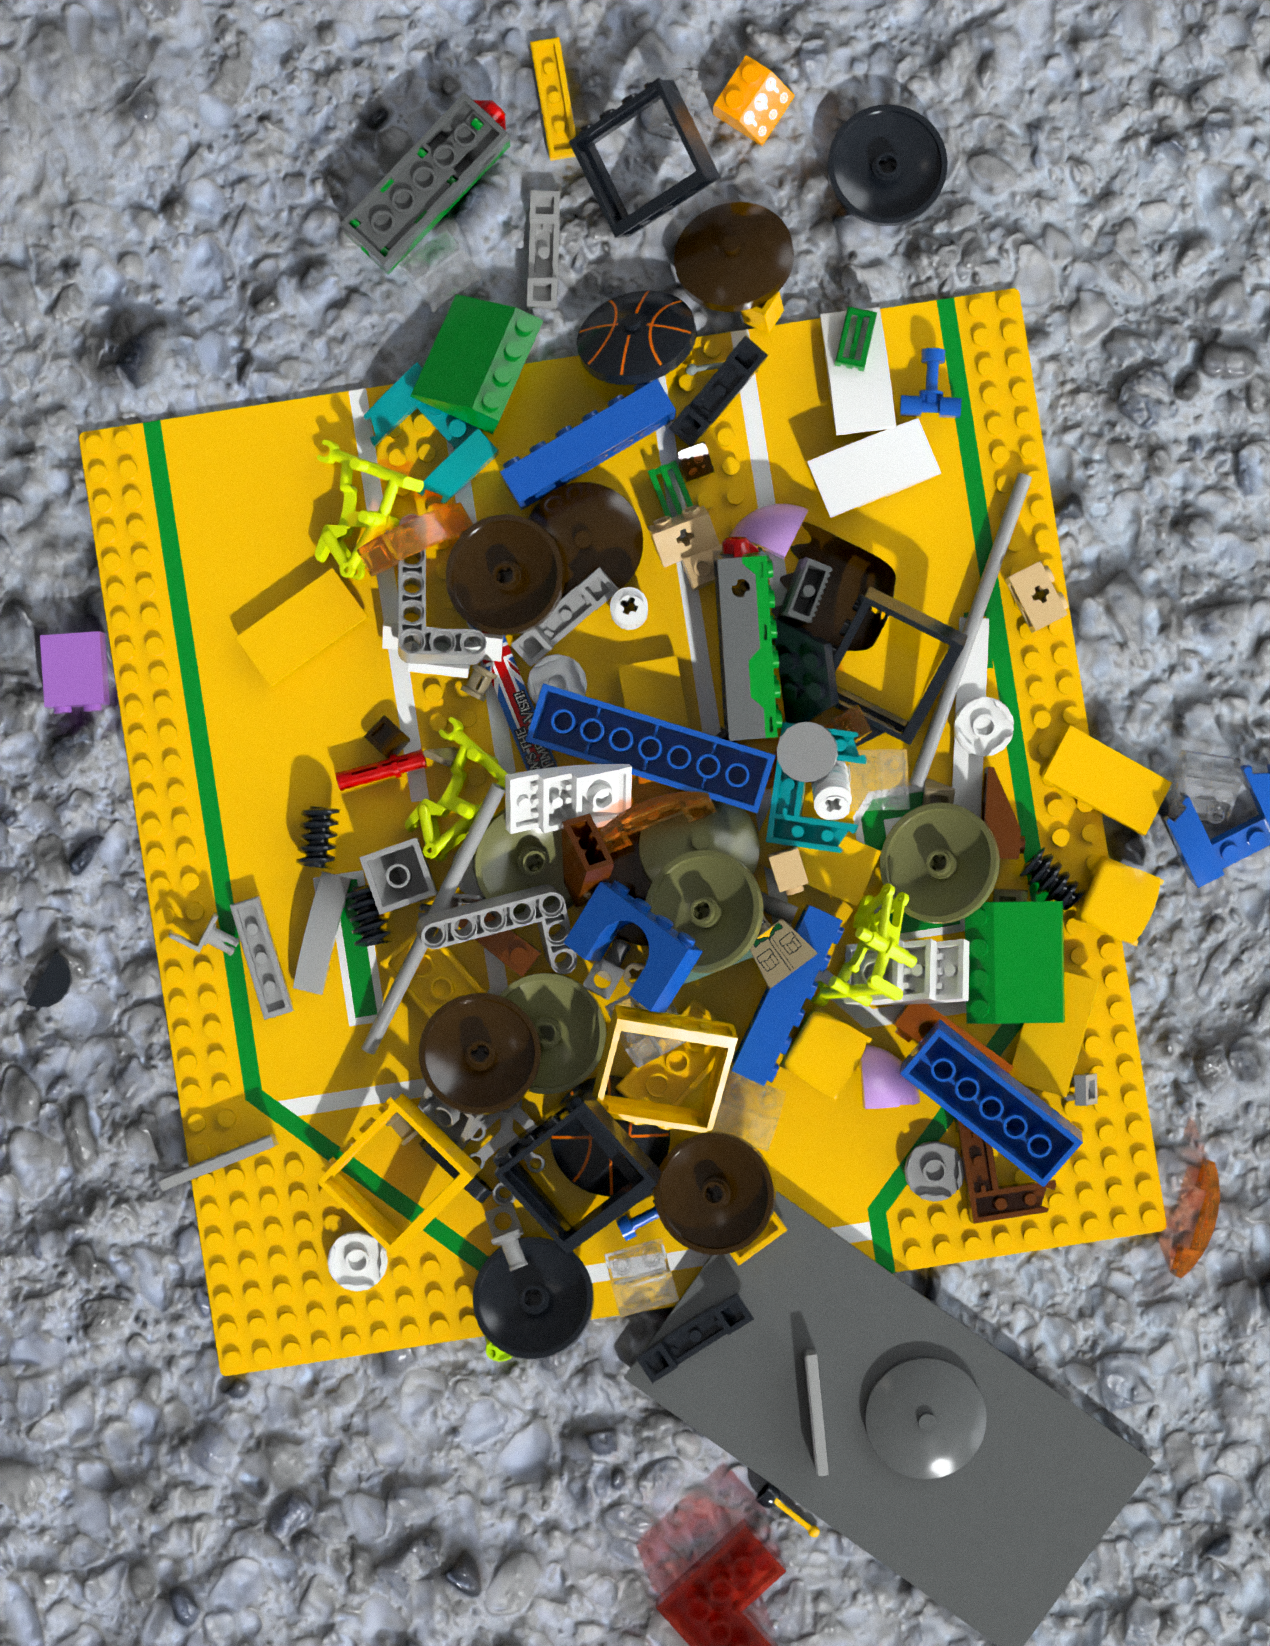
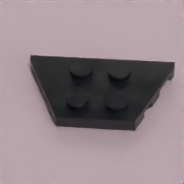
M783 617L775 618L773 620H776L777 638L774 639L779 658L778 669L785 721L794 724L812 721L819 717L822 712L839 703L831 642L821 637L813 636L810 631L802 627L795 628L786 623L787 619Z

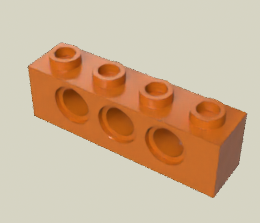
M928 1004L905 1005L892 1022V1024L898 1027L895 1031L897 1035L910 1043L912 1038L919 1043L923 1039L919 1034L920 1024L930 1021L934 1025L940 1019L1007 1073H1010L1014 1067Z

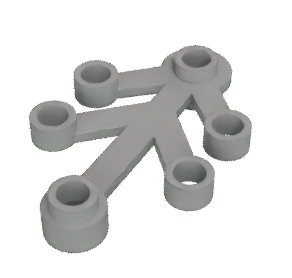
M522 1099L506 1110L490 1114L480 1127L482 1135L480 1137H472L471 1140L473 1141L482 1140L486 1134V1129L501 1117L500 1131L478 1152L469 1155L470 1158L477 1156L481 1159L482 1163L479 1166L481 1169L484 1167L485 1161L499 1148L501 1149L518 1136L513 1131V1118L524 1129H528L535 1123L521 1109ZM533 1151L523 1158L531 1172L538 1173L545 1166L544 1157L540 1154H535ZM539 1158L542 1162L541 1167L533 1168L530 1165L531 1159ZM499 1180V1183L493 1189V1199L501 1206H508L516 1198L512 1193L508 1198H503L500 1195V1189L505 1186Z

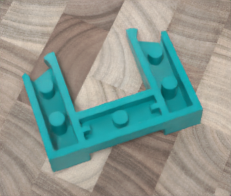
M417 362L363 416L365 420L371 418L375 436L370 437V440L374 447L416 409L428 419L455 450L423 481L424 487L421 492L417 493L424 496L426 490L442 495L441 503L446 504L500 453L479 428L477 429V427L410 397L423 369Z
M782 722L780 737L787 730V728L795 724ZM826 728L837 742L838 761L867 764L866 755L859 756L854 738L859 736L858 732ZM777 759L766 842L841 853L843 849L839 847V844L848 831L853 834L856 832L858 824L801 816L806 782L790 778L783 772Z

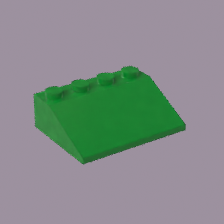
M456 294L410 397L493 434L543 320L517 307Z
M1063 901L985 902L974 913L965 918V940L969 941L968 1001H966V1023H1065Z

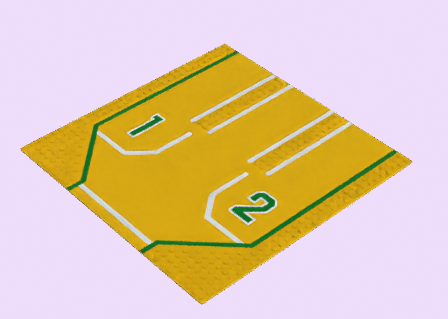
M1011 288L880 309L896 426L919 418L941 474L832 518L828 514L807 461L884 430L836 436L820 318L774 325L769 334L753 328L696 337L694 347L687 358L674 370L657 378L676 409L675 419L718 371V369L699 371L691 376L685 370L688 364L692 363L698 366L725 362L728 355L745 335L769 355L758 369V372L752 376L724 412L695 443L698 444L705 441L715 472L686 482L676 452L689 446L669 429V426L674 422L673 420L567 483L592 482L604 485L623 496L635 510L643 532V553L637 571L623 588H636L645 595L648 602L647 619L637 629H621L611 617L610 598L556 643L542 658L560 654L574 659L580 664L586 675V697L625 708L618 666L677 655L690 729L716 736L721 732L719 728H724L715 583L692 592L682 566V561L663 567L648 529L649 526L654 525L653 522L665 516L648 471L664 464H669L674 460L677 462L693 505H698L699 507L704 505L708 511L720 545H722L725 538H729L735 526L756 509L772 504L801 506L808 509L803 522L820 527L888 563L896 575L893 598L958 631L959 618L964 617V613L970 611L1018 473L1029 475L1032 477L985 610V612L991 611L993 668H987L986 697L997 699L1008 707L1013 716L1014 730L1012 739L1004 750L992 756H983L982 799L984 768L994 767L1021 828L1020 836H1025L1024 854H1019V859H1000L999 874L994 889L1028 890L1027 901H1044L1048 893L1036 894L1039 883L1029 886L1028 882L1031 875L1019 876L1023 866L1043 847H1045V851L1042 857L1048 854L1054 856L1050 865L1058 862L1061 863L1062 867L1058 874L1068 871L1070 877L1067 883L1073 880L1078 882L1075 892L1085 889L1092 870L1100 857L1105 856L1109 858L1102 813L1040 779L1066 727L1071 725L1089 735L1019 291ZM940 348L946 350L945 363L939 364L938 390L943 392V397L962 398L960 418H940L939 413H922L921 417L900 416L901 395L919 396V391L926 389L927 364L921 362L922 349ZM579 355L526 363L522 368L494 433L491 434L479 428L499 450L500 454L446 504L441 503L442 495L426 490L424 496L415 491L399 487L390 516L401 520L402 517L408 514H416L424 520L426 525V627L470 629L467 621L461 617L453 606L446 585L447 561L454 544L462 533L476 522L490 516L507 514L528 519L532 510L539 502L537 501L524 510H520L502 479L500 471L505 469L503 464L516 456L522 459L529 455V449L541 441H545L547 444L556 439L555 434L562 428L571 425L573 429L583 423L581 418L589 412L597 410L600 413L609 407L607 403L616 396L623 394L626 397L635 392L633 387L637 384L616 385L603 382L587 372L581 363ZM394 384L86 431L79 435L189 1166H192L272 1133L273 1135L275 1134L279 1143L273 1148L191 1180L219 1368L224 1376L485 1336L474 1314L473 1290L481 1267L501 1247L492 1244L493 1236L484 1215L486 1211L501 1205L494 1201L493 1193L483 1203H480L463 1188L395 1258L387 1251L388 1265L386 1273L376 1285L368 1290L357 1292L344 1289L329 1273L327 1259L330 1248L340 1236L347 1232L356 1230L368 1231L317 1183L325 1174L321 1168L332 1157L338 1160L343 1155L339 1149L351 1137L357 1140L363 1134L359 1129L371 1116L377 1120L382 1114L378 1109L390 1096L396 1100L404 1093L418 1106L427 1085L419 1064V1044L422 1032L429 1018L406 992L376 1053L369 1054L362 1050L361 1047L394 982V978L380 962L416 931V924L419 920L418 913H425V911L419 910L422 903L432 905L436 896L379 915L389 919L381 928L391 930V934L383 939L392 942L367 947L354 946V942L361 939L362 936L352 934V930L360 925L350 922V918L357 915V912L348 911L347 907L355 903V900L347 899L345 908L342 911L329 963L330 968L323 995L293 988L304 933L322 871L351 878L348 892L350 893L354 887L369 885L359 857L416 837L419 838L423 849L425 844L421 825L414 831L409 832L405 827V822L423 799L437 803L445 793L453 775L450 770L451 767L426 758L427 768L403 773L402 777L399 778L392 776L340 791L335 773L387 759L364 737L383 715L389 718L410 738V742L397 756L418 751L419 749H423V751L450 747L459 749L460 745L456 741L446 740L439 734L440 729L449 734L453 731L454 726L448 720L452 717L462 722L464 726L462 732L485 753L496 757L498 765L508 774L527 771L492 683H490L484 694L486 697L484 702L460 690L462 685L466 686L474 670L472 668L473 665H470L468 678L409 672L408 663L401 660L398 650L382 648L383 622L398 623V531L386 530L366 565L365 576L361 580L343 577L340 574V566L331 552L325 562H320L315 557V550L323 527L326 524H339L344 503V492L339 487L342 464L336 461L333 464H327L317 459L318 455L326 457L330 453V448L322 444L323 440L337 443L341 451L380 464L383 467L424 481L455 450L418 409L409 415L376 447L373 446L370 437L375 436L371 418L365 420L363 415ZM353 469L352 485L358 490L355 511L379 510L388 481ZM669 470L667 472L681 508L684 510L687 506L673 470ZM662 474L656 475L671 515L675 517L677 512ZM802 524L791 546L806 544L811 541L809 533ZM354 527L352 536L343 539L351 553L366 528ZM408 528L404 531L409 536L419 534V531L415 528ZM685 529L680 531V538L686 536ZM790 548L784 559L763 550L773 562V577L768 578V585H771V589H774L775 607L782 605L787 593V589L780 582V577L793 573L799 561ZM408 556L404 559L408 564L419 562L418 558L414 556ZM1041 561L1043 566L1048 565L1055 578L1052 584L1057 593L1062 592L1068 603V608L1065 609L1068 615L1031 633L1005 579ZM333 568L368 618L272 687L269 686L235 637ZM737 580V585L732 586V588H739V584L745 580ZM413 584L404 587L409 593L419 591V588ZM1036 591L1032 598L1034 601L1039 599L1042 602L1045 593L1043 591ZM633 603L623 606L625 614L635 611ZM872 607V611L876 613L877 609ZM882 612L881 619L884 618L886 613ZM407 613L404 618L407 621L415 622L419 619V616L415 613ZM889 615L874 646L863 651H846L835 672L836 684L908 721L943 657L948 644ZM521 634L505 636L529 695L527 683L533 666L530 667L511 646ZM483 661L477 663L481 667L485 668ZM774 668V675L777 676V680L780 682L779 669ZM941 690L911 745L887 733H883L857 747L859 756L866 755L867 764L844 761L848 767L852 803L850 804L848 815L842 819L832 821L858 824L856 832L853 834L848 831L847 837L882 851L885 839L893 826L905 814L922 806L923 788L911 785L909 781ZM781 691V698H775L782 713V722H786ZM956 695L926 778L952 787L953 724L955 720ZM530 697V700H531V702H532V704H533V707H534V709H535V708H536V704L534 703V701H533L532 698ZM832 707L809 722L834 729L843 720L853 716ZM777 728L778 737L736 740L738 744L776 755L758 813L745 810L753 821L757 834L772 800L777 764V746L781 735V728ZM551 750L558 767L597 764ZM467 759L463 768L467 777L457 797L473 805H480L492 783H497L498 780L480 763ZM632 775L631 796L634 798V803L631 805V820L597 828L605 845L625 831L643 827L648 815L659 803L672 795L685 791L658 782L639 784L638 776ZM806 782L801 816L823 819L814 809L811 782ZM505 793L494 815L506 808ZM310 806L340 809L339 813L331 815L332 818L339 821V824L329 828L338 833L337 837L328 839L329 842L336 845V849L327 851L328 854L335 857L334 861L326 863L327 866L333 869L308 867L296 863V859L306 856L297 849L307 845L306 842L299 839V835L308 833L307 830L300 827V823L309 821V818L301 815V811L310 809ZM451 811L447 817H437L440 835L444 834L463 816ZM463 841L448 852L447 858L444 861H437L426 857L438 892ZM881 854L862 898L866 895H872L875 898L884 886L880 874ZM757 864L753 876L761 892L766 893L769 897L778 898L798 907L792 923L786 922L793 929L806 904L843 920L840 927L845 928L838 944L832 943L827 953L831 955L830 962L825 972L819 970L814 980L815 982L822 981L828 985L830 978L838 976L845 963L846 945L859 943L860 939L855 936L857 929L853 927L854 916L859 905L855 906L806 884L803 885L804 891L787 896L785 891L779 892L772 870ZM459 887L455 892L458 894H466L459 889ZM994 889L985 902H993ZM260 896L294 1011L264 1020L240 940L237 947L224 942L234 947L235 950L231 956L209 944L203 945L199 953L169 938L170 930L198 943L215 912L218 914L215 922L217 924L216 928L239 938L230 905ZM1079 901L1068 910H1063L1064 971L1097 980L1099 985L1073 1077L1078 1074L1097 1073L1098 1104L1077 1106L1075 1105V1100L1067 1101L1063 1096L1025 1086L1080 1129L1083 1137V1143L1052 1177L1051 1180H1056L1055 1190L1046 1189L1041 1205L1049 1208L1046 1213L973 1224L969 1220L965 1191H967L965 1176L961 1187L946 1200L935 1202L924 1200L912 1192L905 1180L904 1166L906 1158L913 1148L923 1142L939 1141L947 1143L954 1148L962 1159L954 1116L920 1089H918L920 1094V1103L864 1109L861 1070L859 1066H857L845 1086L837 1093L839 1095L837 1100L780 1067L779 1064L784 1055L781 1053L776 1061L779 1066L778 1072L773 1082L767 1081L765 1086L732 1072L729 1068L712 1132L733 1134L752 1144L769 1164L778 1192L891 1273L1163 1231L1167 1227L1122 941L1074 920ZM573 905L567 910L571 929L586 905L577 908ZM882 905L874 910V915L881 910ZM490 911L494 916H497L496 911ZM763 911V915L771 925L779 920V918ZM892 912V913L890 914L889 920H890V923H891V924H892V919H893V913H894V912ZM903 913L899 940L907 942L932 939L939 942L965 939V918L951 923L933 924L920 921ZM538 923L512 929L542 952L523 977L536 973H556L544 956ZM561 924L553 925L549 929V934H556L560 930ZM475 939L446 946L488 994L499 996L510 984L523 978ZM627 942L631 948L627 952L620 968L625 970L632 962L646 965L645 959L649 956V946H640ZM612 943L610 944V946L608 947V949H607V951L605 952L604 956L602 957L603 959H604V957L606 956L608 950L610 949ZM567 952L559 953L555 958V962L563 961L567 956ZM576 953L577 965L575 969L568 974L561 975L575 979L583 985L595 961L584 960ZM752 957L682 985L665 1013L679 1015L695 997L720 1021L734 1024L739 1039L735 1046L733 1060L768 985ZM632 968L630 970V982L636 981L643 970L636 971ZM597 974L594 976V983L599 988H606L611 984L610 981ZM623 975L610 999L606 1000L591 992L602 1008L607 1033L615 1005L648 1010L628 994L631 988L625 984ZM816 989L813 997L819 994L820 989ZM806 998L802 1009L805 1010L804 1017L799 1027L793 1025L788 1035L794 1038L807 1014L813 1006H816L872 1038L871 1042H867L866 1045L887 1050L902 1062L918 1045V1042L913 1038L908 1043L897 1035L895 1031L898 1027L892 1024L905 1005H869L867 1007L864 1005L844 1004V998L829 999L828 1003L823 1007ZM966 1001L928 1004L1012 1065L1024 1023L967 1024ZM925 1021L920 1024L919 1034L921 1037H924L934 1026L932 1022ZM621 1031L610 1075L625 1077L659 1037ZM600 1062L585 1080L597 1077ZM712 1070L680 1107L702 1109ZM1070 1084L1068 1094H1074L1075 1087L1073 1084ZM571 1089L555 1094L527 1092L522 1098L521 1109L536 1123L556 1108ZM501 1117L486 1129V1134L482 1140H470L463 1149L468 1156L478 1152L500 1131ZM513 1118V1131L520 1135L526 1129ZM385 1124L339 1171V1174L395 1229L402 1233L454 1178L423 1150L419 1144L423 1140L420 1134H417L403 1146L400 1136L391 1126H386ZM481 1128L478 1129L474 1137H480L482 1135ZM670 1129L668 1153L685 1139L701 1132L692 1134L687 1130ZM550 1138L533 1150L535 1154H540L545 1159V1166L542 1171L538 1173L531 1172L524 1159L519 1161L571 1226H574L611 1197L589 1193L574 1185L558 1167L552 1153ZM993 1148L998 1186L1036 1182ZM498 1150L485 1161L484 1167L477 1173L492 1190L499 1183V1179L494 1175L497 1166L493 1162ZM474 1156L471 1158L478 1166L481 1165L482 1161L479 1157ZM533 1158L530 1161V1165L537 1169L541 1167L542 1162L539 1158ZM506 1187L500 1189V1195L503 1198H508L511 1195V1192ZM654 1190L618 1218L627 1214L629 1219L654 1207ZM515 1199L512 1204L524 1232L520 1237H542L554 1240L524 1206ZM501 1212L497 1214L494 1222L498 1229L506 1230L511 1226L512 1219L508 1213ZM660 1218L636 1229L637 1236L628 1241L623 1237L615 1219L573 1250L584 1263L593 1283L594 1308L590 1320L674 1307L711 1255L695 1252L680 1244L665 1229Z

